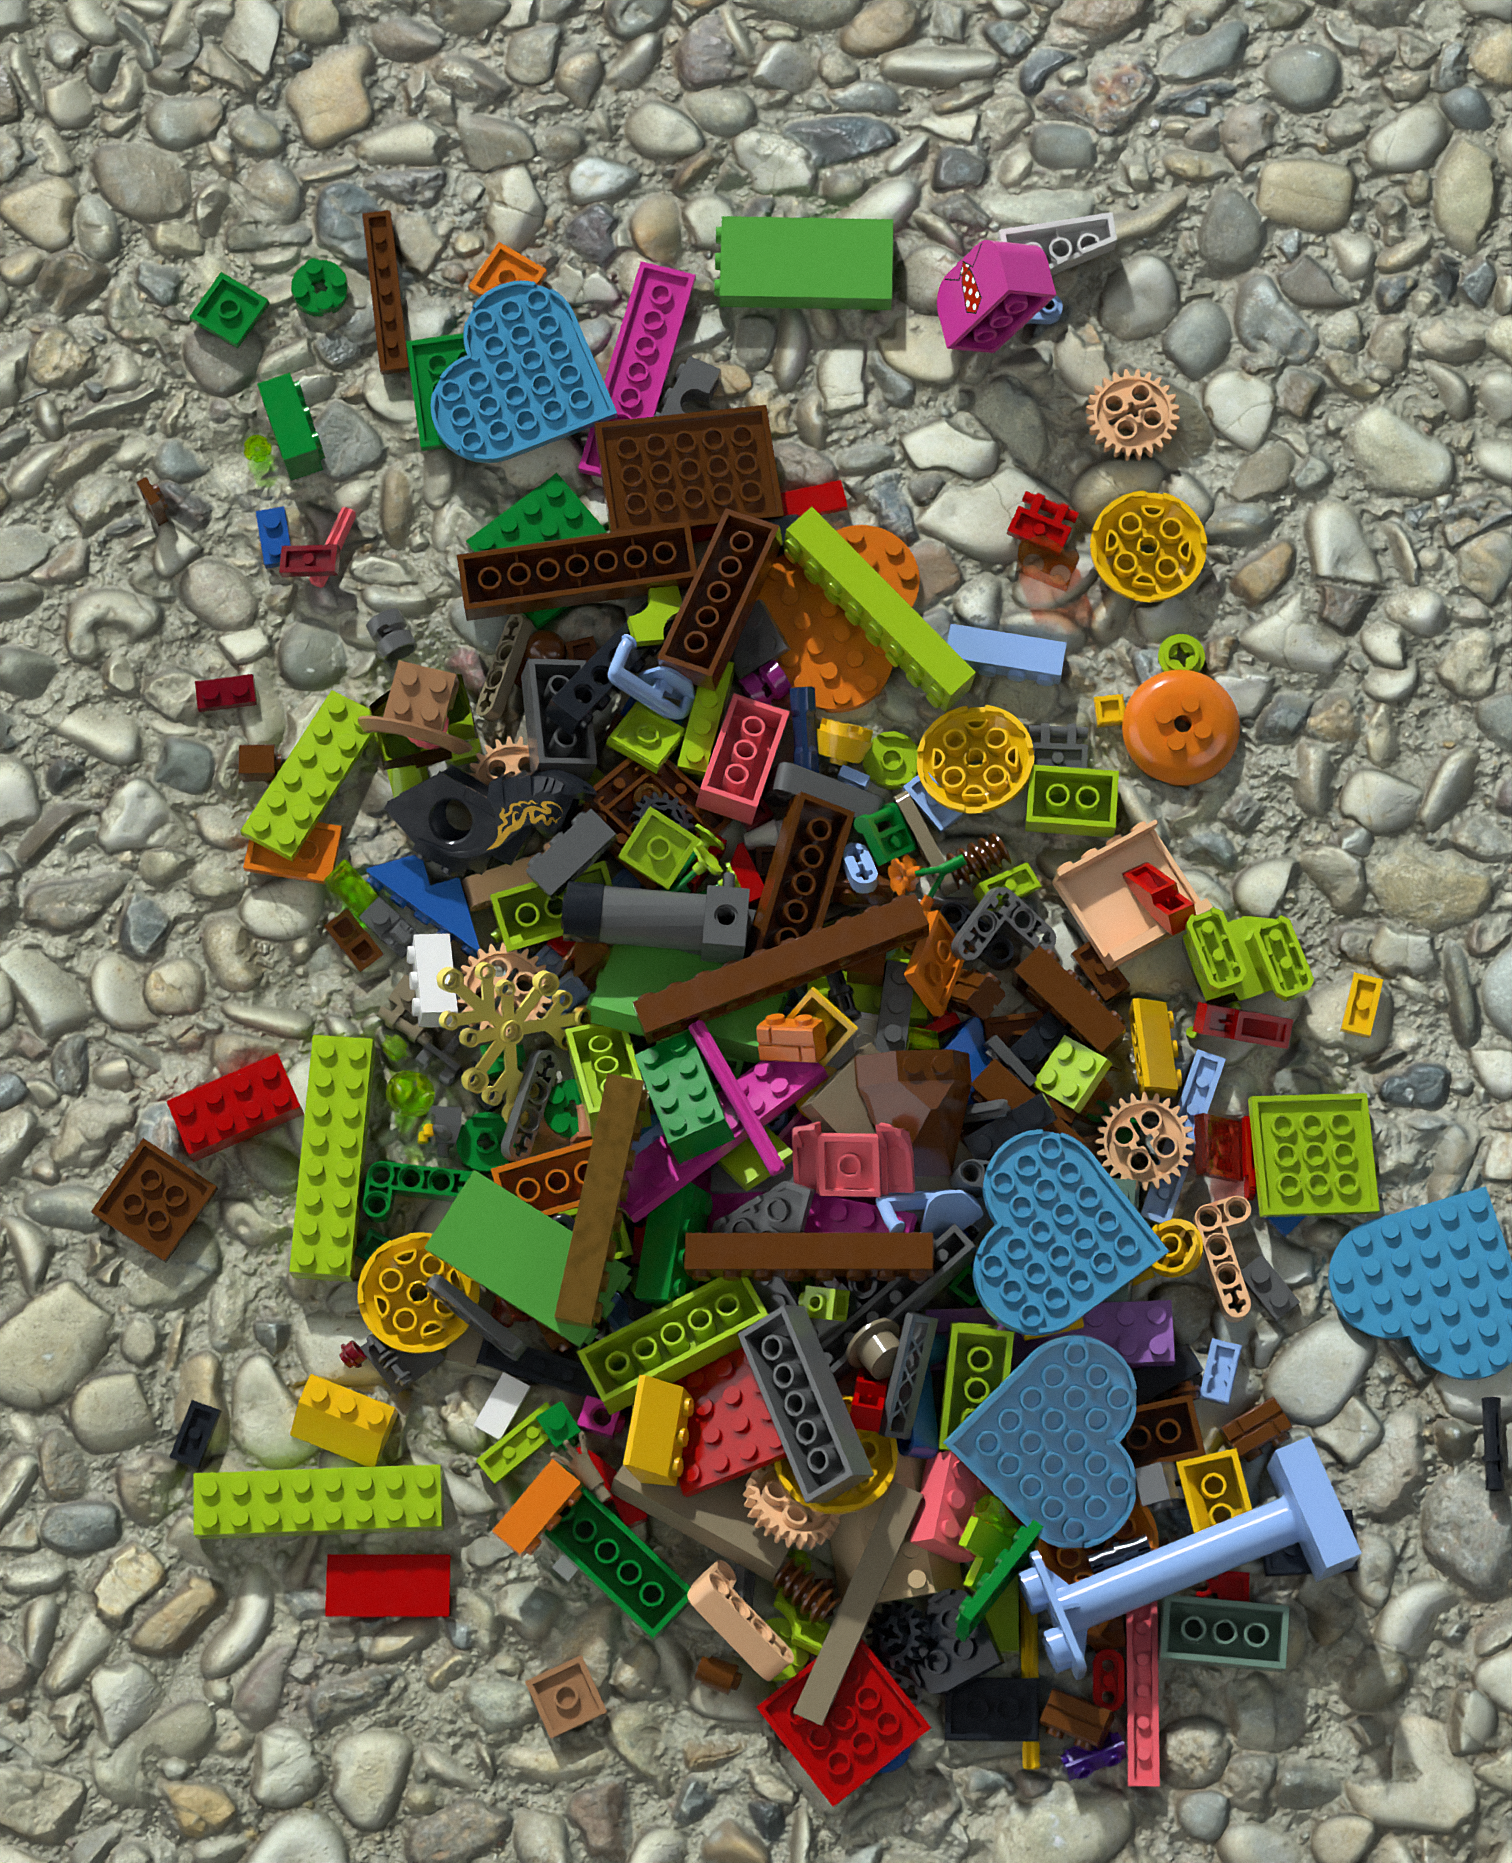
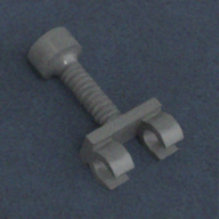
M478 1023L472 1027L469 1024L462 1025L463 1027H460L461 1029L457 1031V1034L453 1036L442 1051L428 1042L416 1057L415 1064L425 1070L431 1064L434 1057L441 1060L447 1067L442 1071L438 1080L448 1088L458 1076V1071L462 1069L460 1065L451 1059L456 1053L455 1051L461 1047L462 1043L459 1040L460 1032L465 1028L480 1029V1024Z

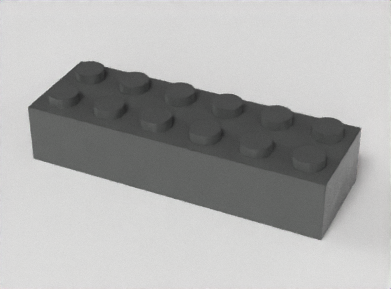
M783 1305L738 1333L805 1502L828 1503L873 1476L874 1473L805 1306Z

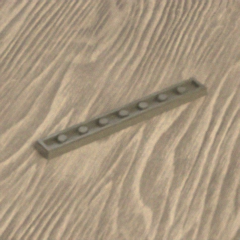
M894 1482L793 1713L821 1726L824 1725L924 1495Z

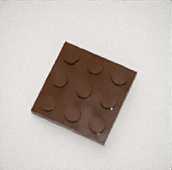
M143 1138L91 1210V1213L167 1263L217 1192L218 1187Z

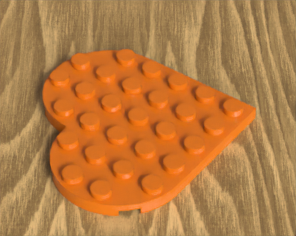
M852 525L836 530L913 608L919 593L920 578L917 562L908 546L893 533L875 526ZM784 554L774 560L757 600L764 601L791 650L775 661L785 673L792 688L815 687L817 709L825 710L828 713H843L865 706L874 700L885 688L893 665L887 660L886 652L879 645H872L865 637L866 632L859 625L854 626L850 623L844 614L845 611L838 604L833 605L824 595L825 590L818 583L816 585L812 584L804 575L805 570L798 563H791Z

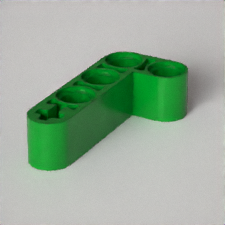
M378 1161L370 1166L367 1173L363 1208L372 1222L384 1223L388 1221L393 1213L395 1195L454 1202L471 1176L472 1171ZM381 1171H386L390 1174L389 1180L384 1184L375 1182V1176ZM410 1175L420 1177V1181L415 1187L404 1185L405 1179ZM441 1178L450 1181L449 1187L444 1191L434 1188L435 1182ZM456 1180L459 1181L460 1186H461V1187L458 1186V1193H456V1190H457ZM376 1201L386 1203L385 1209L380 1213L370 1211L371 1205Z

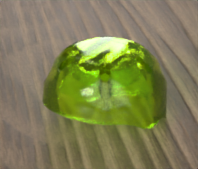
M402 1070L396 1073L387 1084L386 1101L390 1109L401 1117L419 1118L429 1111L434 1102V1087L431 1081L422 1073ZM414 1081H417L416 1086H413Z

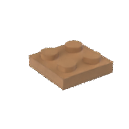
M582 1655L525 1681L551 1740L608 1713Z

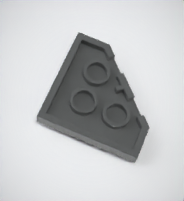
M783 1181L763 1195H759L743 1204L734 1212L714 1221L711 1233H748L756 1229L759 1233H804L815 1189L791 1181Z

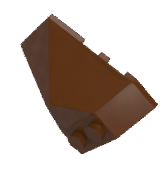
M953 1049L904 1050L854 1057L856 1088L859 1096H862L869 1112L867 1116L870 1123L874 1124L875 1129L876 1125L882 1122L909 1132L914 1152L915 1177L951 1176L971 1090L970 1084L972 1079L969 1053Z

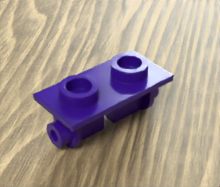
M1111 1731L1108 1732L1101 1750L1094 1748V1750L1088 1752L1074 1746L1064 1750L1065 1753L1060 1755L1061 1761L1067 1769L1070 1781L1076 1778H1087L1094 1771L1103 1767L1116 1766L1123 1759L1127 1758L1124 1741L1121 1740L1118 1732L1112 1734Z

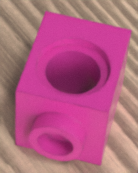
M586 1396L577 1423L580 1430L614 1440L616 1433H622L626 1421V1416L622 1415L623 1409L611 1415L612 1418L609 1424L605 1426L597 1425L594 1421L595 1416L599 1412L608 1411L602 1400Z

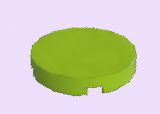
M891 731L883 732L872 739L873 745L863 758V770L866 775L870 776V781L873 784L886 790H896L903 788L904 785L918 775V747L910 737L903 733Z

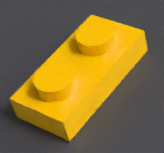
M1354 972L1340 1032L1370 1038L1384 979Z

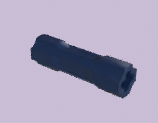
M815 687L790 688L794 764L819 773L815 721Z

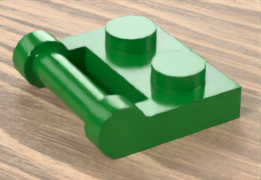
M893 802L884 805L882 810L870 815H860L854 820L855 829L864 835L870 853L875 858L878 866L918 848L899 806ZM884 821L891 823L892 828L880 833L878 832L877 824Z

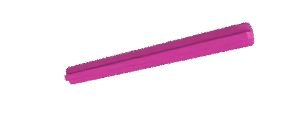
M698 1020L689 1026V1030L770 1175L776 1176L785 1170L783 1161L704 1021Z

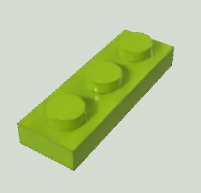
M547 1401L475 1460L494 1485H497L550 1441L536 1419V1416L551 1407Z

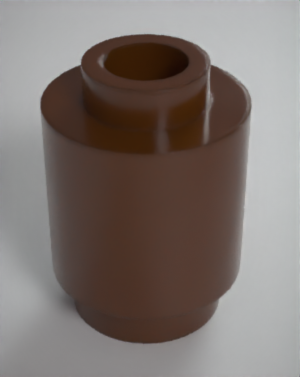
M711 1655L710 1658L702 1656L694 1679L700 1681L702 1686L729 1695L731 1690L737 1692L743 1674L738 1672L739 1665Z

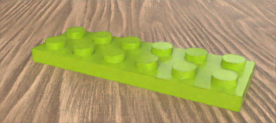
M331 690L240 830L241 835L293 861L374 735V732H364L358 724V717L370 716L369 708Z

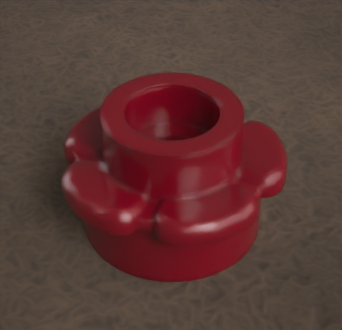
M353 1340L347 1344H341L342 1352L339 1356L343 1363L349 1368L353 1366L361 1368V1363L367 1359V1356L360 1346Z

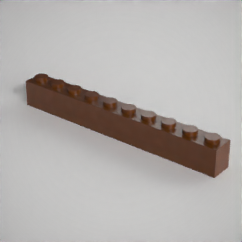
M915 893L909 896L900 895L894 898L891 903L880 907L877 905L871 906L860 915L852 918L850 916L840 918L834 925L826 928H814L805 936L797 939L788 938L782 941L779 946L769 950H757L750 957L740 961L731 960L717 970L702 971L691 980L683 983L681 981L671 983L665 990L657 993H645L636 1001H633L635 1015L647 1043L651 1044L689 1029V1026L698 1020H702L704 1023L928 937L930 936L929 923Z

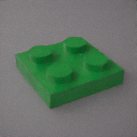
M220 272L189 318L191 322L238 349L270 303L267 298Z

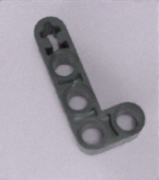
M781 762L770 770L762 797L770 805L786 807L788 806L789 799L802 791L855 812L852 822L853 826L854 820L858 816L875 813L882 810V807L885 805V800L880 796L787 762Z

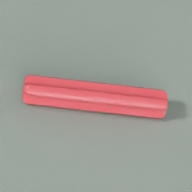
M347 507L341 508L325 545L338 544L340 549H342L356 518L354 510ZM313 576L309 578V581L314 586L323 588L329 576Z

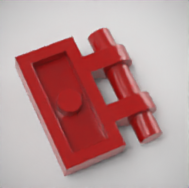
M1025 491L1022 502L1031 505L1028 510L1018 505L1007 529V535L1060 556L1072 531V527L1062 523L1064 520L1076 523L1079 512L1069 509L1070 506L1065 503L1059 505L1047 500L1043 494L1037 493L1035 495ZM1040 510L1055 515L1052 520L1038 513Z

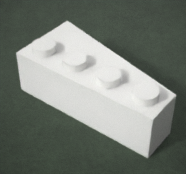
M1110 212L999 230L997 241L1039 246L1046 254L1051 275H1055L1114 250L1117 235L1113 213Z

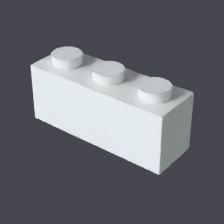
M415 934L412 946H407V963L413 964V972H410L409 975L410 990H415L416 998L412 999L413 1016H418L419 1027H441L439 1017L442 1012L449 1010L458 1013L456 994L440 989L436 980L437 974L441 969L445 967L453 968L450 934ZM449 974L445 979V983H447L450 980ZM452 1016L448 1017L447 1025L452 1022Z

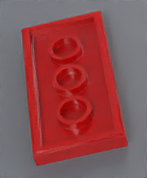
M327 1554L325 1617L450 1618L451 1555Z

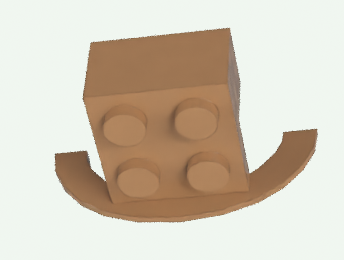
M398 660L383 717H358L359 726L367 733L384 732L410 737L440 746L459 755L469 752L473 748L466 741L443 732L448 710H453L460 684L457 675L454 673Z

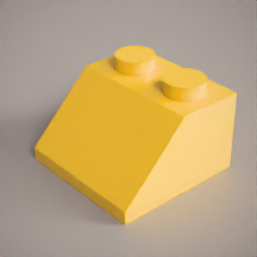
M814 987L808 991L786 1017L794 1019L799 1015H811L813 1019L824 1021L827 1053L818 1062L823 1068L841 1051L858 1029L853 1022Z

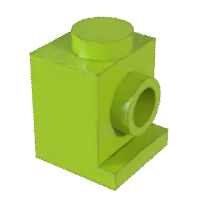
M806 1286L805 1292H802L799 1296L798 1304L799 1306H805L809 1318L847 1321L850 1291Z

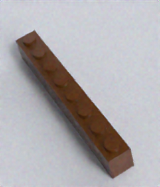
M933 1232L686 1233L684 1269L688 1277H692L695 1281H709L711 1277H723L726 1281H740L742 1277H754V1280L771 1281L772 1277H785V1280L802 1281L803 1277H816L818 1281H832L834 1277H847L846 1279L849 1281H863L865 1277H878L877 1279L880 1281H894L896 1277H909V1280L925 1281L927 1277H935V1238Z

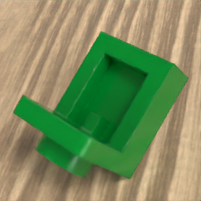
M562 1400L536 1416L537 1421L556 1451L562 1448L565 1452L568 1450L563 1443L564 1440H568L573 1448L580 1443L578 1438L581 1430Z

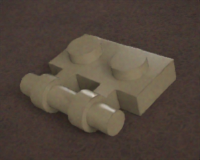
M404 974L388 998L389 1002L397 1007L391 1012L382 1006L377 1013V1017L385 1021V1025L392 1030L396 1028L408 1036L407 1039L414 1044L418 1042L426 1046L433 1039V1037L425 1033L428 1027H419V1023L412 1025L402 1019L406 1012L413 1016L412 999L416 998L415 990H410L409 976ZM431 1027V1028L434 1029L435 1031L439 1032L442 1027Z

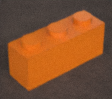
M552 1459L492 1530L493 1534L521 1558L526 1554L531 1556L541 1545L542 1541L539 1538L547 1529L551 1532L562 1519V1516L559 1514L567 1505L571 1508L582 1496L583 1493L579 1491L583 1487L581 1482Z

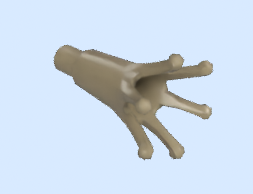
M582 1431L579 1433L582 1454H578L570 1445V1442L564 1440L563 1443L568 1448L567 1452L572 1456V1461L554 1452L550 1454V1457L574 1472L591 1493L594 1492L601 1503H605L612 1496L604 1486L603 1478L589 1457L586 1447L587 1438Z

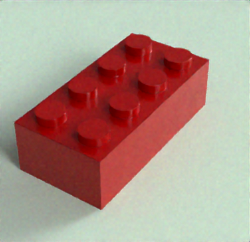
M278 1053L166 1101L186 1150L193 1162L304 1115Z

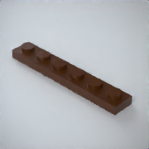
M391 210L362 213L381 375L409 372Z

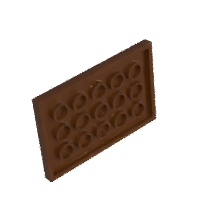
M767 405L607 421L594 424L610 532L689 521L690 529L718 526L725 508L764 521L784 516Z

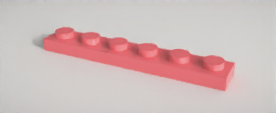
M1157 1600L1126 1613L1127 1787L1160 1786Z

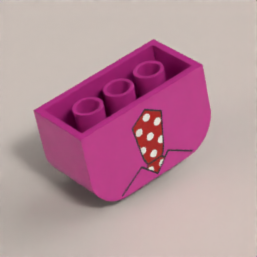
M983 240L974 246L946 274L938 290L937 311L947 349L995 353L1056 296L1046 254L1039 246Z

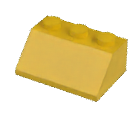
M1141 998L1132 999L1128 1015L1140 1100L1142 1099L1143 1092L1147 1093L1148 1099H1153L1156 1093L1159 1094V1098L1175 1097L1178 1087H1182V1075L1180 1069H1175L1174 1058H1178V1046L1176 1040H1171L1170 1029H1174L1173 1012L1167 1011L1166 1002Z
M310 1374L297 1405L290 1436L364 1466L376 1467L399 1413L393 1406Z
M639 1375L623 1465L640 1483L676 1486L677 1478L683 1472V1459L681 1456L683 1447H686L689 1439L687 1422L688 1417H691L693 1414L694 1401L684 1387L647 1375Z
M1236 1448L1176 1462L1194 1533L1252 1510Z

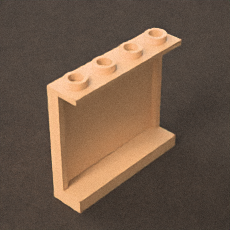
M1156 819L1148 824L1145 821L1138 823L1131 828V833L1124 837L1120 834L1114 836L1100 850L1096 848L1088 850L1081 856L1082 859L1074 864L1071 861L1064 863L1057 868V874L1052 881L1053 886L1108 971L1172 937L1142 906L1123 879L1122 873L1149 862L1177 882L1179 893L1194 903L1196 915L1210 911L1213 907L1208 898L1202 901L1199 899L1155 831L1158 824Z

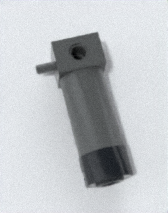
M731 872L723 874L722 886L707 885L706 895L568 881L567 892L563 896L561 916L563 941L701 952V961L727 963L731 960L740 961L743 960L750 889L734 888L735 874Z

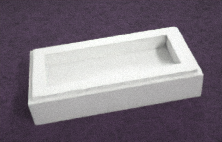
M503 1372L473 1426L497 1440L502 1439L531 1387Z

